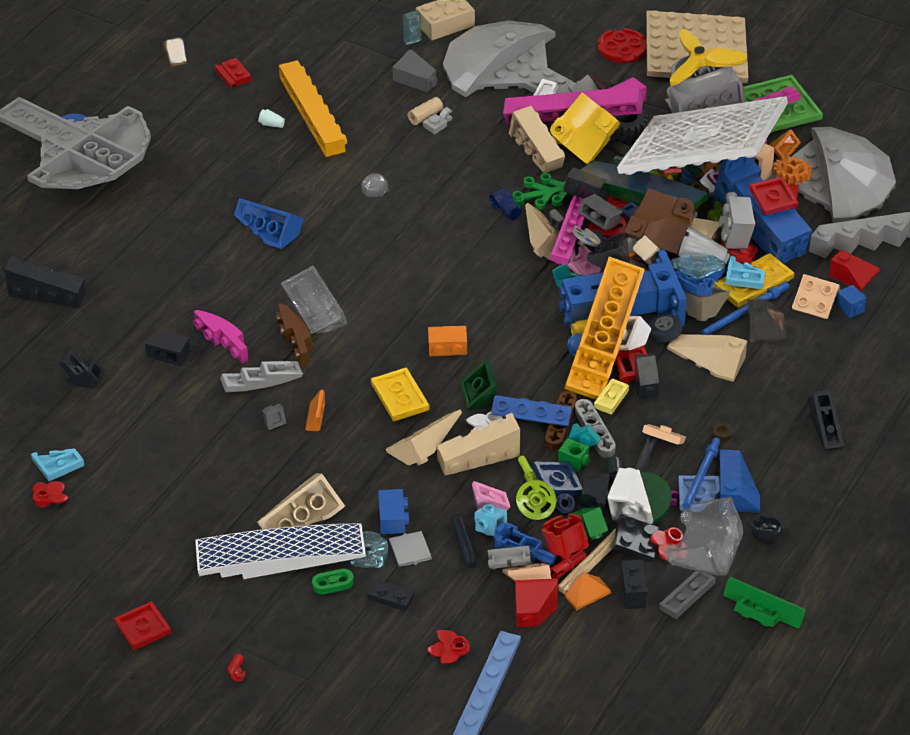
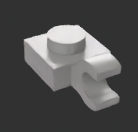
M446 107L439 116L433 114L423 121V127L433 134L438 133L447 127V122L452 120V116L449 115L452 110Z

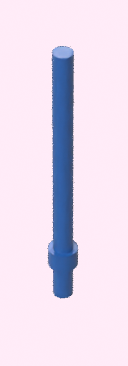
M784 282L777 287L774 286L768 289L767 293L701 331V334L710 335L766 301L779 297L780 293L790 288L789 284Z
M713 438L711 444L706 448L704 460L684 500V509H690L711 461L718 453L719 438Z

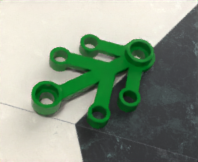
M543 173L540 176L542 184L534 182L533 177H525L524 187L533 188L538 191L524 194L520 191L513 192L511 195V205L521 207L524 205L525 200L542 197L535 200V208L543 210L551 197L552 205L559 207L562 205L565 197L573 195L563 192L565 181L560 182L551 179L550 174Z

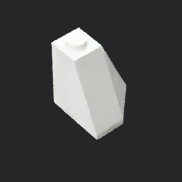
M619 468L608 495L612 520H617L619 515L623 514L648 524H653L652 512L640 471L633 468Z

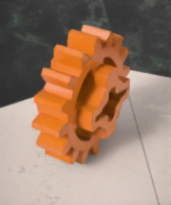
M788 156L787 159L781 157V160H776V163H774L773 175L776 178L783 176L789 185H797V182L804 184V180L809 181V178H811L812 165H809L808 161L804 162L803 158L797 159L796 156Z

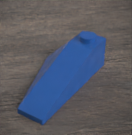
M239 198L234 216L245 226H248L254 234L263 239L264 243L280 249L299 236L304 218L241 198Z
M720 449L719 511L760 513V494L739 450Z

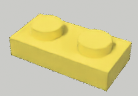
M611 379L594 402V407L612 415L629 391V385Z

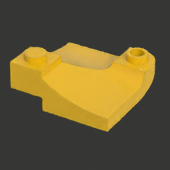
M581 93L564 115L556 119L550 131L560 143L583 162L589 164L609 142L610 136L621 123L584 93ZM558 127L562 128L560 132H556Z

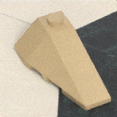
M461 410L449 413L429 424V426L413 433L414 435L398 441L386 449L387 453L407 465L414 463L421 465L427 462V457L436 451L437 445L443 441L461 415Z
M316 473L257 523L262 530L308 526L321 520L329 519L345 507V505L323 474Z

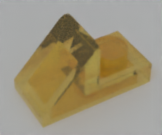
M181 38L163 42V47L171 66L187 63Z

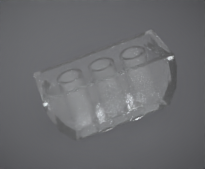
M314 266L281 283L311 334L314 332L328 333L347 324L341 307Z

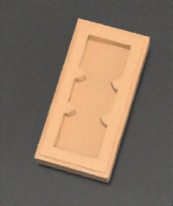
M650 424L644 425L642 431L645 434L675 444H683L686 436L671 432L672 428L663 425L660 428Z

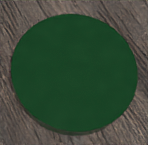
M640 472L652 512L653 524L651 525H654L668 514L672 500L671 491L665 480L658 475Z

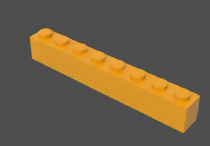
M298 60L279 65L280 80L324 155L328 157L345 152L346 136L345 134L342 135L339 124L336 125L334 116L330 115L328 106L324 105L322 96L318 95L316 86L312 85L311 78L306 75L304 66H301Z

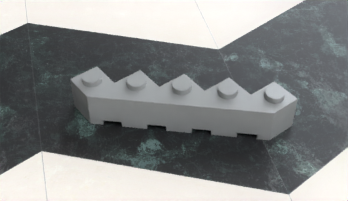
M910 212L819 225L811 235L809 252L826 258L833 248L851 254L858 244L875 251L882 241L900 247L907 237L910 238Z

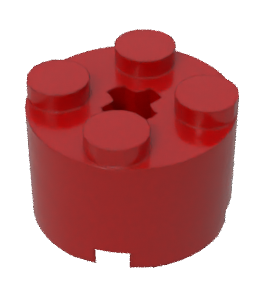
M568 514L569 518L564 519L562 515L557 516L543 525L544 529H542L548 552L553 555H560L562 559L571 557L572 553L586 549L589 546L580 515Z

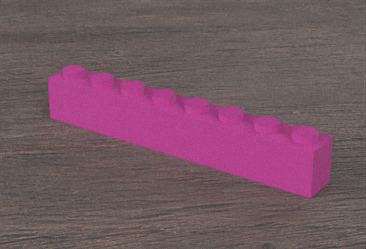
M640 86L505 98L503 115L507 125H510L514 111L532 106L534 111L539 114L542 122L556 121L557 118L564 115L581 93H584L612 116L641 114L643 96Z

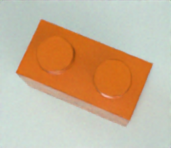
M466 326L428 327L429 356L467 355Z

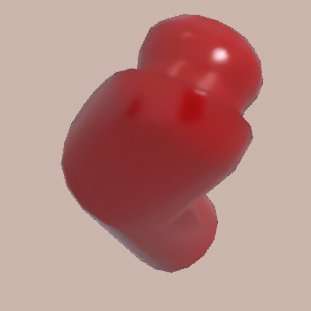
M235 654L227 667L228 674L236 682L242 681L246 675L245 670L242 671L240 668L244 661V657L240 654Z

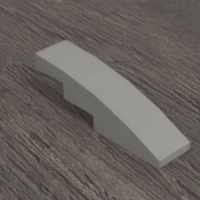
M297 361L261 362L260 367L242 368L241 372L237 374H222L220 380L225 392H237L282 384L302 377L303 373Z

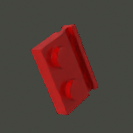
M237 58L222 62L220 66L215 65V71L229 88H232V85L238 86L252 81L250 73Z

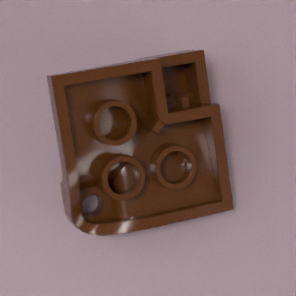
M648 188L636 213L631 216L624 233L628 238L637 241L645 235L660 250H665L667 253L678 256L684 236H687L689 233L687 229L693 223L695 206L688 199L676 198ZM683 206H688L686 210H682Z

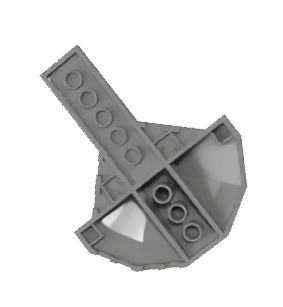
M502 21L474 26L450 42L443 61V70L447 74L452 90L465 97L476 90L494 86V89H508V86H518V88H526L535 93L542 79L558 84L559 87L555 94L570 93V90L576 85L575 82L547 68L545 44L555 38V31L542 24Z
M20 97L0 109V122L42 142L40 167L27 175L29 182L41 188L80 189L115 180L143 160L151 139L150 131L147 128L142 113L129 106L117 114L108 115L109 118L99 119L98 116L86 117L84 121L74 122V119L66 120Z
M813 127L811 131L813 140L792 156H796L799 160L803 158L804 162L808 161L809 165H812V174L809 181L804 180V184L797 182L799 185L798 192L802 193L805 199L815 204L818 202L824 205V209L830 211L833 223L856 220L862 215H869V212L874 209H881L884 201L888 199L890 192L894 190L896 184L889 156L864 137L833 127ZM721 164L715 165V172L720 170ZM773 168L772 176H770L767 180L776 178V176L773 175Z

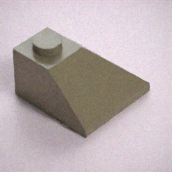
M714 287L712 295L708 297L696 296L692 292L684 291L687 298L686 311L688 315L695 317L698 321H707L708 318L715 317L730 295V291Z

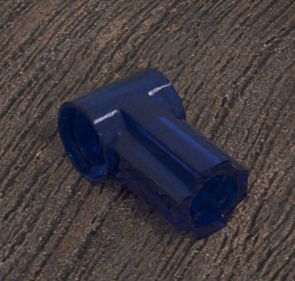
M508 188L489 195L493 208H499L507 218L515 220L521 214V208L513 200Z

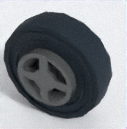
M673 314L658 315L649 322V327L651 328L650 337L657 342L672 341L678 338L682 332L681 320Z

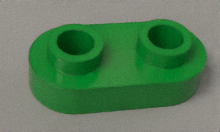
M347 569L320 573L312 579V587L317 594H329L347 590L354 583L353 573Z

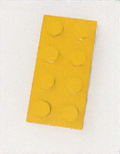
M769 253L751 264L753 267L765 271L763 289L725 285L726 277L715 282V287L730 291L727 300L737 308H740L767 293L768 289L790 281L794 278V272Z

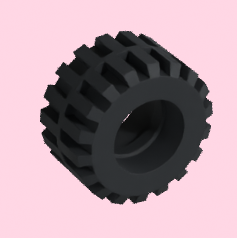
M642 108L641 114L613 116L621 124L610 138L628 146H633L648 125L647 112Z

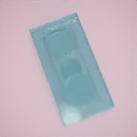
M418 10L403 14V34L406 45L421 41V13Z

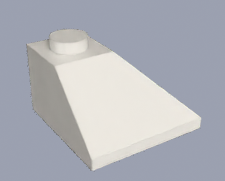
M629 316L619 350H632L646 344L651 328L641 316Z

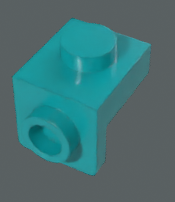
M565 264L552 270L557 287H562V279L583 276L571 273L569 265Z
M577 423L573 425L569 435L570 439L589 447L598 444L601 438L590 425L580 427Z

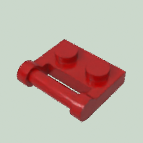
M644 346L632 350H618L615 364L620 382L628 384L630 381H634L635 356L647 354ZM627 358L631 369L630 372H626L622 359Z

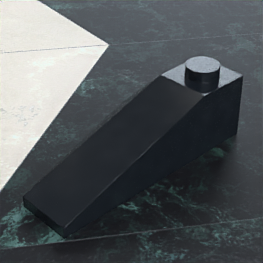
M625 233L608 237L601 243V246L594 248L595 253L592 251L587 254L588 262L604 270L609 257L630 264L628 240Z

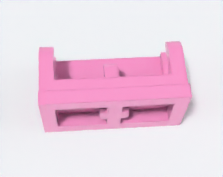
M579 246L577 256L572 251L568 265L576 274L585 276L604 272V269L587 261V254L591 251L586 246Z

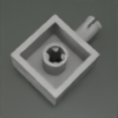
M730 192L726 195L727 204H724L723 216H720L719 226L722 227L721 239L725 243V248L747 249L755 227L751 198L737 197L735 192Z

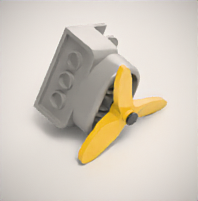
M681 29L679 32L680 41L689 55L678 59L671 68V86L667 88L669 98L665 100L672 113L744 103L743 84L732 66L745 63L747 55L742 51L734 49H705L690 31Z

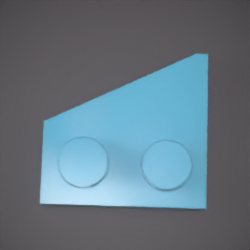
M730 256L725 285L763 289L765 271L755 268L746 262L743 265L736 261V257Z
M75 449L50 451V455L38 456L37 452L31 454L32 460L48 481L85 466L84 460Z

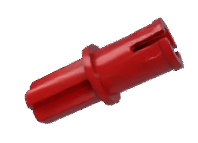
M578 550L571 557L562 559L561 562L550 568L551 577L559 579L568 571L572 572L574 567L586 558V553L583 550Z

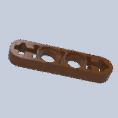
M564 391L559 395L556 405L571 407L570 425L577 396L572 391ZM549 424L545 436L546 448L552 451L559 450L564 443L569 426L555 429L554 426L556 425Z

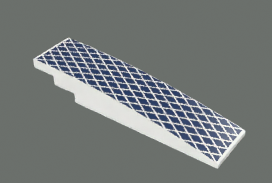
M361 524L285 527L196 540L199 576L220 572L221 577L242 574L243 579L366 557Z

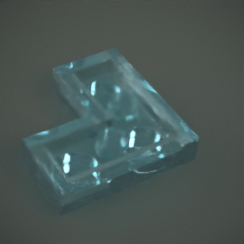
M681 255L672 260V267L697 279H701L725 269V262L716 256H707L698 261L691 258L690 255Z

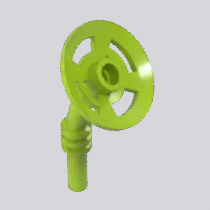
M520 456L518 461L525 473L524 477L527 482L517 492V506L521 513L530 519H544L556 507L555 492L549 484L537 480L525 456ZM540 485L545 487L549 491L550 496L548 495L545 489L540 487ZM531 486L532 490L528 495H523L524 490ZM526 502L527 506L534 510V513L530 512L523 503ZM547 502L551 503L550 508L547 511L541 513V508L544 507Z

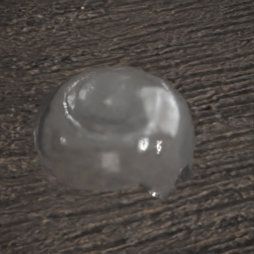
M372 173L366 176L361 183L362 192L367 197H383L385 191L389 192L388 182L381 174Z

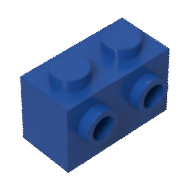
M403 489L378 490L381 534L405 533V525L409 524V513L404 512V509H408L407 497H403Z

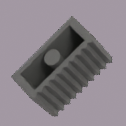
M596 194L583 199L578 209L580 215L605 231L617 226L622 214L619 208L614 207L602 199V197L599 198V195L597 196Z

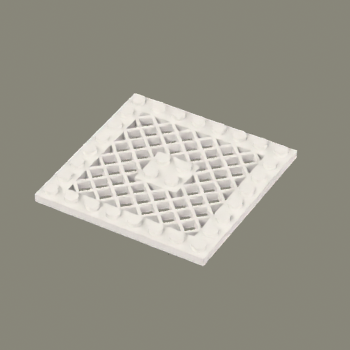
M787 96L654 116L618 165V173L631 175L637 171L645 173L658 168L659 170H665L672 166L681 168L687 164L700 165L708 161L716 163L722 159L736 160L743 156L752 158L758 154L788 104Z

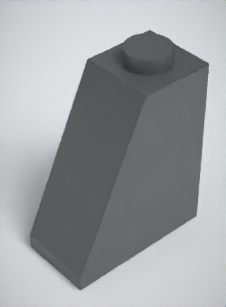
M409 49L393 66V81L429 92L437 84L436 70L413 50Z

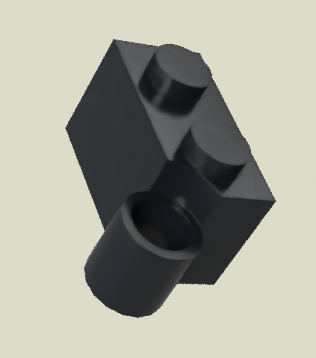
M574 167L567 175L563 192L582 199L593 194L599 195L605 201L609 197L607 190L604 189L606 179Z

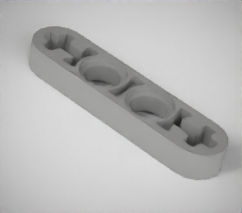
M587 399L578 400L575 404V414L582 427L590 425L596 433L603 434L599 443L593 445L601 457H612L615 454V442L595 407ZM587 420H595L596 423H594V424H589V423H587L586 421H587Z

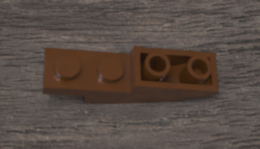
M280 303L278 304L279 312H276L277 323H281L279 325L280 334L285 336L286 343L291 342L292 347H296L294 348L295 359H299L301 367L308 366V352L312 351V340L309 330L294 311Z

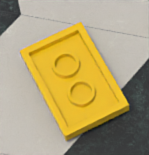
M407 367L371 378V384L393 422L429 411V404Z

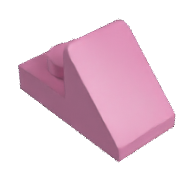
M475 481L472 483L478 510L488 504L504 510L510 508L506 492Z

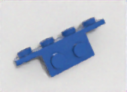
M496 395L491 413L492 415L503 417L512 413L515 419L569 426L572 409L568 406L550 404L546 401L536 402L526 398L516 399Z

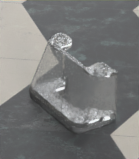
M732 498L694 502L690 509H684L681 513V521L685 524L686 531L679 548L675 544L667 547L665 550L666 560L671 565L714 576L727 575L743 535L742 522Z

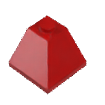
M840 250L831 259L829 276L849 286L853 285L861 291L880 272V268Z
M558 578L515 580L516 627L538 626L557 610Z

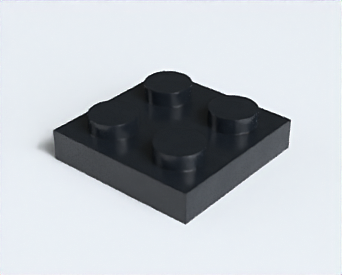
M620 514L617 519L613 549L652 562L656 545L650 542V537L658 530V527Z

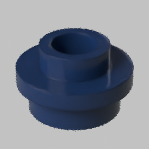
M562 493L556 497V509L560 513L566 514L574 509L575 501L571 495ZM562 500L567 503L566 507L562 506Z

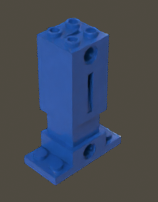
M743 156L736 160L722 159L711 204L715 208L724 206V204H727L726 195L730 192H735L737 197H750L755 220V227L751 237L766 255L772 254L783 264L795 257L804 255L812 229L793 208L764 216L749 190L750 184L763 181L760 177L762 170L754 162L755 156L752 158Z
M659 250L655 264L649 265L648 271H644L630 316L656 312L657 316L673 314L680 318L682 326H685L687 298L665 250ZM603 273L562 279V287L559 288L561 297L559 309L560 312L564 313L565 325L569 326L570 331L571 324L588 319Z

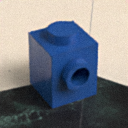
M853 285L838 291L836 306L849 318L865 311L866 297Z

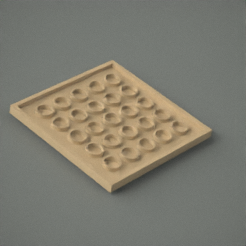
M647 11L646 13L647 76L671 78L672 65L678 59L689 55L680 41L679 32L681 29L690 31L705 49H734L742 51L747 55L745 18ZM748 62L732 66L741 82L748 83Z

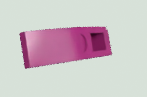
M200 310L194 311V325L197 330H201L207 340H210L215 346L221 343L224 348L230 351L233 358H237L242 364L248 361L244 336L237 327L214 314Z

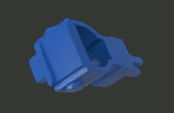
M501 522L496 528V534L493 536L495 539V549L529 546L532 564L539 560L548 565H554L557 555L542 549V541L518 531L517 526L510 523L505 524Z

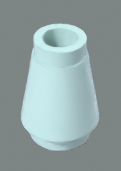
M267 109L261 111L258 122L262 123L263 126L283 128L285 118Z

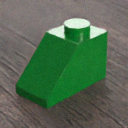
M600 507L583 508L571 513L581 516L587 538H591V540L602 537V533L608 531Z

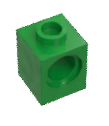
M567 438L559 449L558 462H570L573 470L580 473L582 468L587 466L590 461L589 446Z

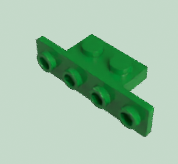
M733 577L728 579L723 594L724 597L737 602L734 611L739 612L745 618L755 619L766 627H773L781 621L799 629L806 612L800 606Z

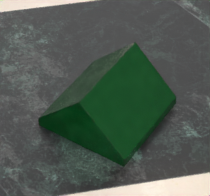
M486 359L460 381L466 406L469 410L493 407L494 397L497 395V385L490 361Z

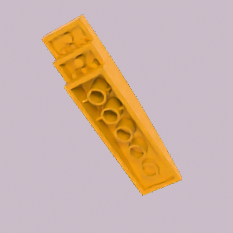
M612 257L608 258L564 389L595 400L605 389L645 270L644 268Z

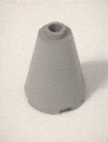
M688 227L687 232L690 233L684 236L678 254L681 257L677 259V262L718 267L728 263L730 254L727 253V248L694 228Z

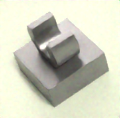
M271 405L262 410L265 426L268 430L286 424L282 405Z

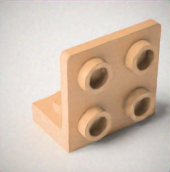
M804 274L792 309L828 319L835 297H837L838 291L841 290L840 285Z

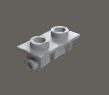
M529 546L488 550L490 569L496 570V568L532 565Z

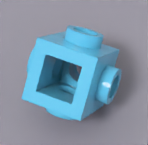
M491 504L484 505L475 512L476 531L488 536H494L496 528L501 522L507 524V510L497 508Z

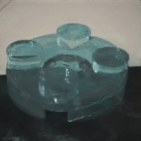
M365 531L363 532L365 550L370 548L371 551H365L366 557L351 559V564L354 567L379 568L388 556V543L386 539L384 541L381 538L380 534Z

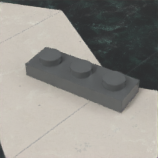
M698 568L659 604L660 610L677 619L715 584V577Z

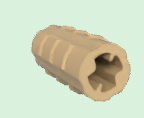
M434 97L409 111L408 118L413 125H417L433 114L442 111L443 103L438 97Z

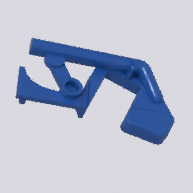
M729 260L727 264H723L720 268L708 265L683 264L681 271L677 270L675 273L684 291L692 292L696 296L708 297L712 295L715 282H718V279L728 270ZM691 275H700V277H690V276H691Z

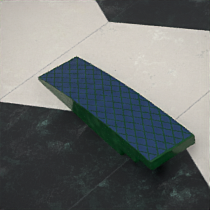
M591 161L580 169L606 179L604 189L607 190L610 196L627 203L633 202L637 206L641 205L648 188L676 198L688 199L692 201L695 209L708 200V193L652 173L637 171L631 175L619 174L618 165ZM683 206L682 210H686L688 206Z

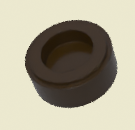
M717 424L713 427L712 436L713 438H719L720 442H728L732 438V428L727 424Z

